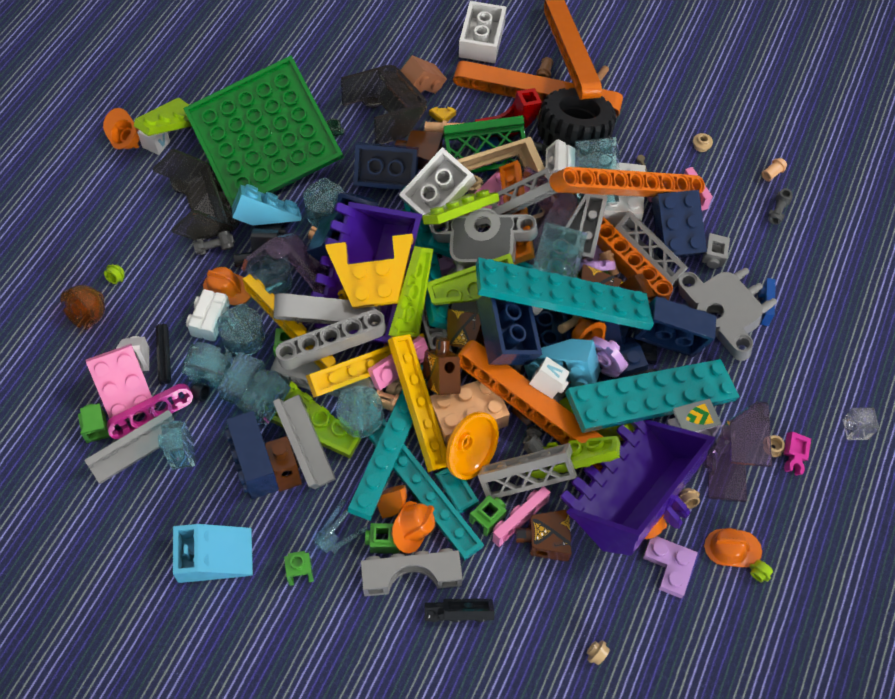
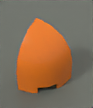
M405 485L390 487L383 491L377 505L382 519L393 517L401 511L407 499Z

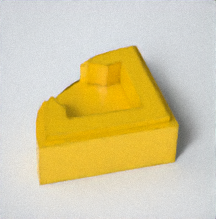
M434 107L429 110V115L438 122H443V120L448 122L456 115V110L451 107Z

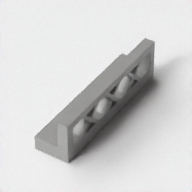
M546 168L497 192L499 199L503 195L510 196L511 199L500 206L497 205L498 202L490 204L492 206L491 210L495 211L497 215H512L558 193L550 186L549 178L551 173L549 169ZM546 175L548 182L535 187L538 178ZM527 186L530 188L529 192L518 197L516 196L520 187Z
M628 211L615 228L673 287H677L679 285V277L688 267L631 211ZM630 218L635 222V232L625 225ZM639 234H647L649 236V246L640 239ZM654 248H661L663 250V260L654 253ZM668 262H675L680 269L674 273L668 267Z
M296 395L286 401L281 399L274 400V406L308 487L317 489L336 480L301 396Z
M167 410L84 461L98 483L101 484L182 435V432L173 420L171 412Z
M570 443L484 465L478 474V478L485 496L490 495L494 499L495 497L500 498L575 479L577 474L571 461L573 451ZM565 462L569 473L559 474L553 471V468L556 464ZM537 469L547 473L545 479L538 480L530 475L533 470ZM514 475L525 479L523 484L518 486L508 481ZM496 481L503 486L501 490L491 492L488 482Z

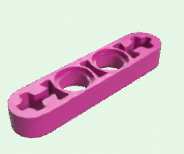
M185 384L175 385L113 416L106 425L110 437L120 439L167 410L172 414L186 407L193 399L190 388ZM183 392L185 397L181 399L178 393ZM169 397L172 398L174 404L171 405ZM160 401L167 403L166 408L161 411L154 409L155 404ZM138 412L146 414L142 421H134L133 416ZM127 418H129L131 426H128V423L126 422ZM116 424L121 426L122 429L120 431H117V429H115L114 426Z

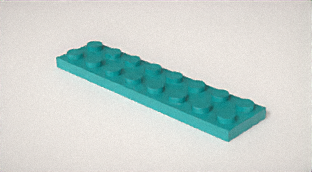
M480 257L477 259V290L480 296L649 331L654 325L647 293L563 276L557 273H549L534 268H526L515 264L498 262L492 259Z
M721 359L570 387L565 392L582 433L674 414L673 409L706 399H710L713 406L734 402L740 397Z

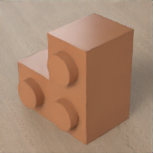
M412 55L389 86L401 101L413 104L423 90L436 94L442 88L447 78L435 64Z

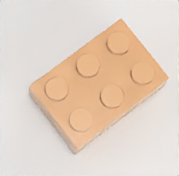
M479 381L460 386V394H434L430 396L445 447L455 426L471 413L480 411L491 415L497 422L498 429L508 426L510 413L504 400Z

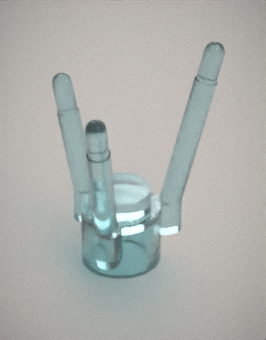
M345 499L340 501L313 540L315 545L325 554H328L330 550L335 553L340 547L368 530V527L365 526L336 543L339 538L334 531L349 514L348 510H345L331 527L330 525L345 504Z

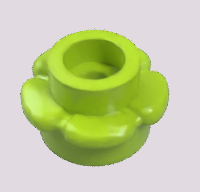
M108 265L104 271V276L110 283L117 284L119 281H123L124 270L119 265Z
M756 560L754 564H750V574L754 579L759 582L771 579L770 576L773 570L765 562Z

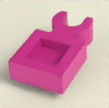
M795 432L786 434L784 455L789 456V460L784 465L786 472L793 471L794 466V475L797 476L804 473L803 461H808L810 438Z

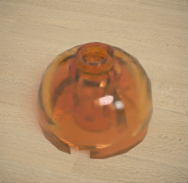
M76 285L61 294L60 301L61 303L65 302L66 308L63 309L64 313L75 326L80 328L83 325L85 330H87L102 319L105 313V303L101 292L88 285Z

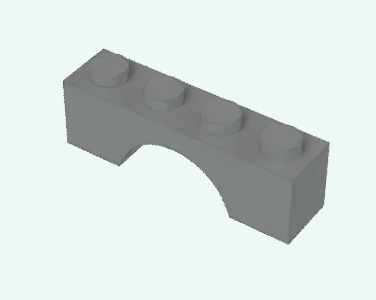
M451 548L441 549L438 553L419 551L409 556L398 553L391 555L390 558L381 559L379 556H371L361 561L364 597L389 594L394 581L400 576L411 572L426 575L434 582L437 589L462 586L459 550L453 551Z

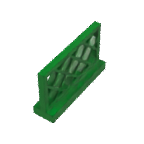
M523 116L443 126L446 151L454 154L455 159L457 157L459 159L464 158L460 153L465 146L472 150L474 154L480 153L479 151L485 144L492 149L496 148V146L488 141L492 135H498L503 139L497 147L502 146L505 141L512 143L508 137L514 132H520L521 139L526 138ZM477 137L483 141L478 149L468 144L472 138ZM458 140L463 145L456 152L450 148L449 141ZM508 158L502 164L493 163L470 172L479 173L499 170V167L509 164L506 163L507 161L514 162L515 160Z

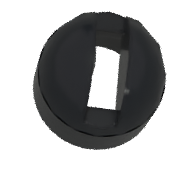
M197 382L190 388L193 398L198 401L204 402L209 397L210 386L208 384Z

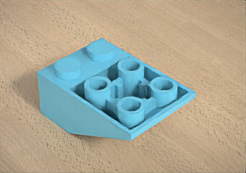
M246 184V186L240 185L232 205V218L252 226L301 221L302 219L299 207H297L295 202L285 200L284 202L277 199L278 196L270 192H266V194L258 191V188Z
M569 339L542 347V355L529 365H524L528 380L531 381L546 357L550 358L570 372L566 381L569 382L571 380V383L566 388L596 383L601 370L594 340Z
M206 524L173 526V575L177 582L185 583L253 576L252 529Z

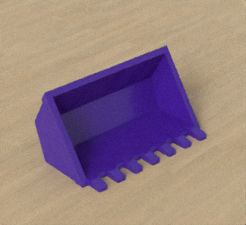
M340 202L336 203L335 211L345 215L343 223L336 220L331 221L330 228L339 232L340 235L338 241L327 238L325 245L346 242L348 263L355 264L394 259L392 236L413 234L414 240L404 274L406 277L422 214L348 202V205ZM322 256L320 264L330 268L329 275L317 274L315 282L324 285L325 290L323 294L312 292L311 296L339 299L338 292L343 289V285L330 257ZM397 304L381 306L386 331L383 336L366 342L367 344L382 346L388 343V339H390L388 334ZM315 323L314 328L320 329L331 324ZM351 330L349 334H355L358 330Z
M651 420L631 423L635 428L633 432L624 425H620L616 431L625 441L622 446L620 444V458L610 462H601L600 464L603 468L600 472L593 465L583 468L592 481L589 485L580 477H576L572 481V485L581 493L580 496L576 498L567 490L560 495V498L569 507L566 511L567 514L581 526L602 551L632 556L663 514V518L676 529H679L683 524L679 516L687 519L690 515L689 508H687L678 495L705 461L716 437Z

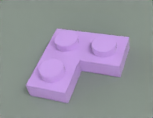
M658 536L649 539L643 559L665 567L659 590L682 599L698 552Z

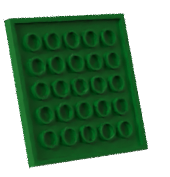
M292 55L183 108L231 208L240 185H252L264 194L266 192L274 193L344 158Z

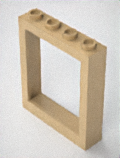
M531 137L458 159L469 171L515 156L519 157L527 177L545 169ZM545 176L538 178L535 187L547 183ZM557 194L539 201L543 212L533 215L536 220V224L557 217L563 210Z

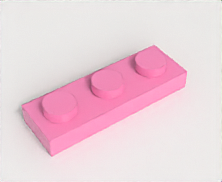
M418 336L412 341L419 364L424 362L425 351L429 349L425 338ZM392 354L368 369L375 389L378 390L383 389L399 378Z
M545 486L539 491H532L526 499L527 502L522 506L517 505L505 522L501 520L495 525L492 541L500 547L515 533L516 528H521L530 519V516L535 515L549 502L551 492Z

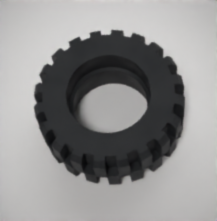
M563 88L559 91L551 92L542 101L537 130L541 139L548 146L559 139L565 142L566 145L575 148V156L595 155L603 151L610 144L617 116L614 107L603 96L601 98L580 100L575 88Z

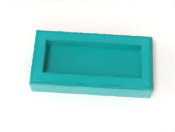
M448 467L435 473L437 481L459 514L479 504V500L467 481L453 476Z

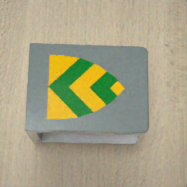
M710 399L674 408L675 418L669 419L667 422L671 426L714 437L722 425Z

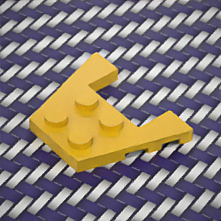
M413 234L392 236L394 259L349 264L346 242L325 245L353 309L398 304L406 266L410 257L409 253L414 240Z

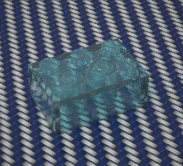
M617 137L575 141V167L619 170L620 153ZM575 193L578 205L585 194ZM606 195L608 196L607 203L619 202V195Z
M545 222L532 268L577 278L588 233Z

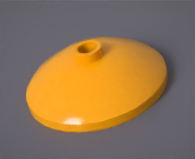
M480 411L471 413L463 418L453 429L446 446V463L448 470L453 476L462 480L472 479L479 474L482 466L490 463L496 451L499 438L497 422L491 415Z

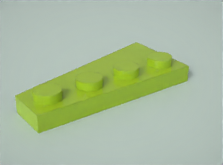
M178 97L135 118L134 127L147 136L190 127L191 123L183 109L189 106V104Z
M481 190L476 192V194H466L443 206L431 208L429 213L422 215L423 223L441 224L500 201L498 193H489V190Z
M414 246L388 335L395 337L409 334L411 337L419 336L433 249Z
M510 253L492 259L498 262L514 264ZM476 265L432 280L427 285L433 305L474 302L481 297L478 295Z
M291 381L281 400L286 401L296 395H300L321 445L350 459L361 441V436L340 419H336L325 407H321L310 395L302 392ZM274 408L269 416V421L283 427L277 410Z
M617 436L590 438L586 443H580L578 440H570L568 442L573 451L571 461L574 469L589 467L605 461L610 462L620 458V441ZM550 442L547 444V447L543 448L548 449L559 445L557 442ZM564 462L556 464L553 471L566 473L568 469ZM537 469L533 470L530 476L542 479L546 477L547 473Z

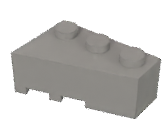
M585 194L551 251L592 261L608 196Z

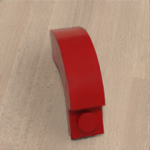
M535 88L520 90L516 92L515 100L507 111L497 116L476 119L474 122L523 116L524 129H526L537 117L542 101ZM520 132L511 133L508 138H511Z

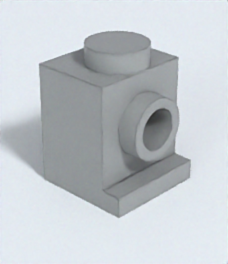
M709 233L706 239L707 252L703 254L702 262L707 263L709 268L722 267L728 257L730 238Z

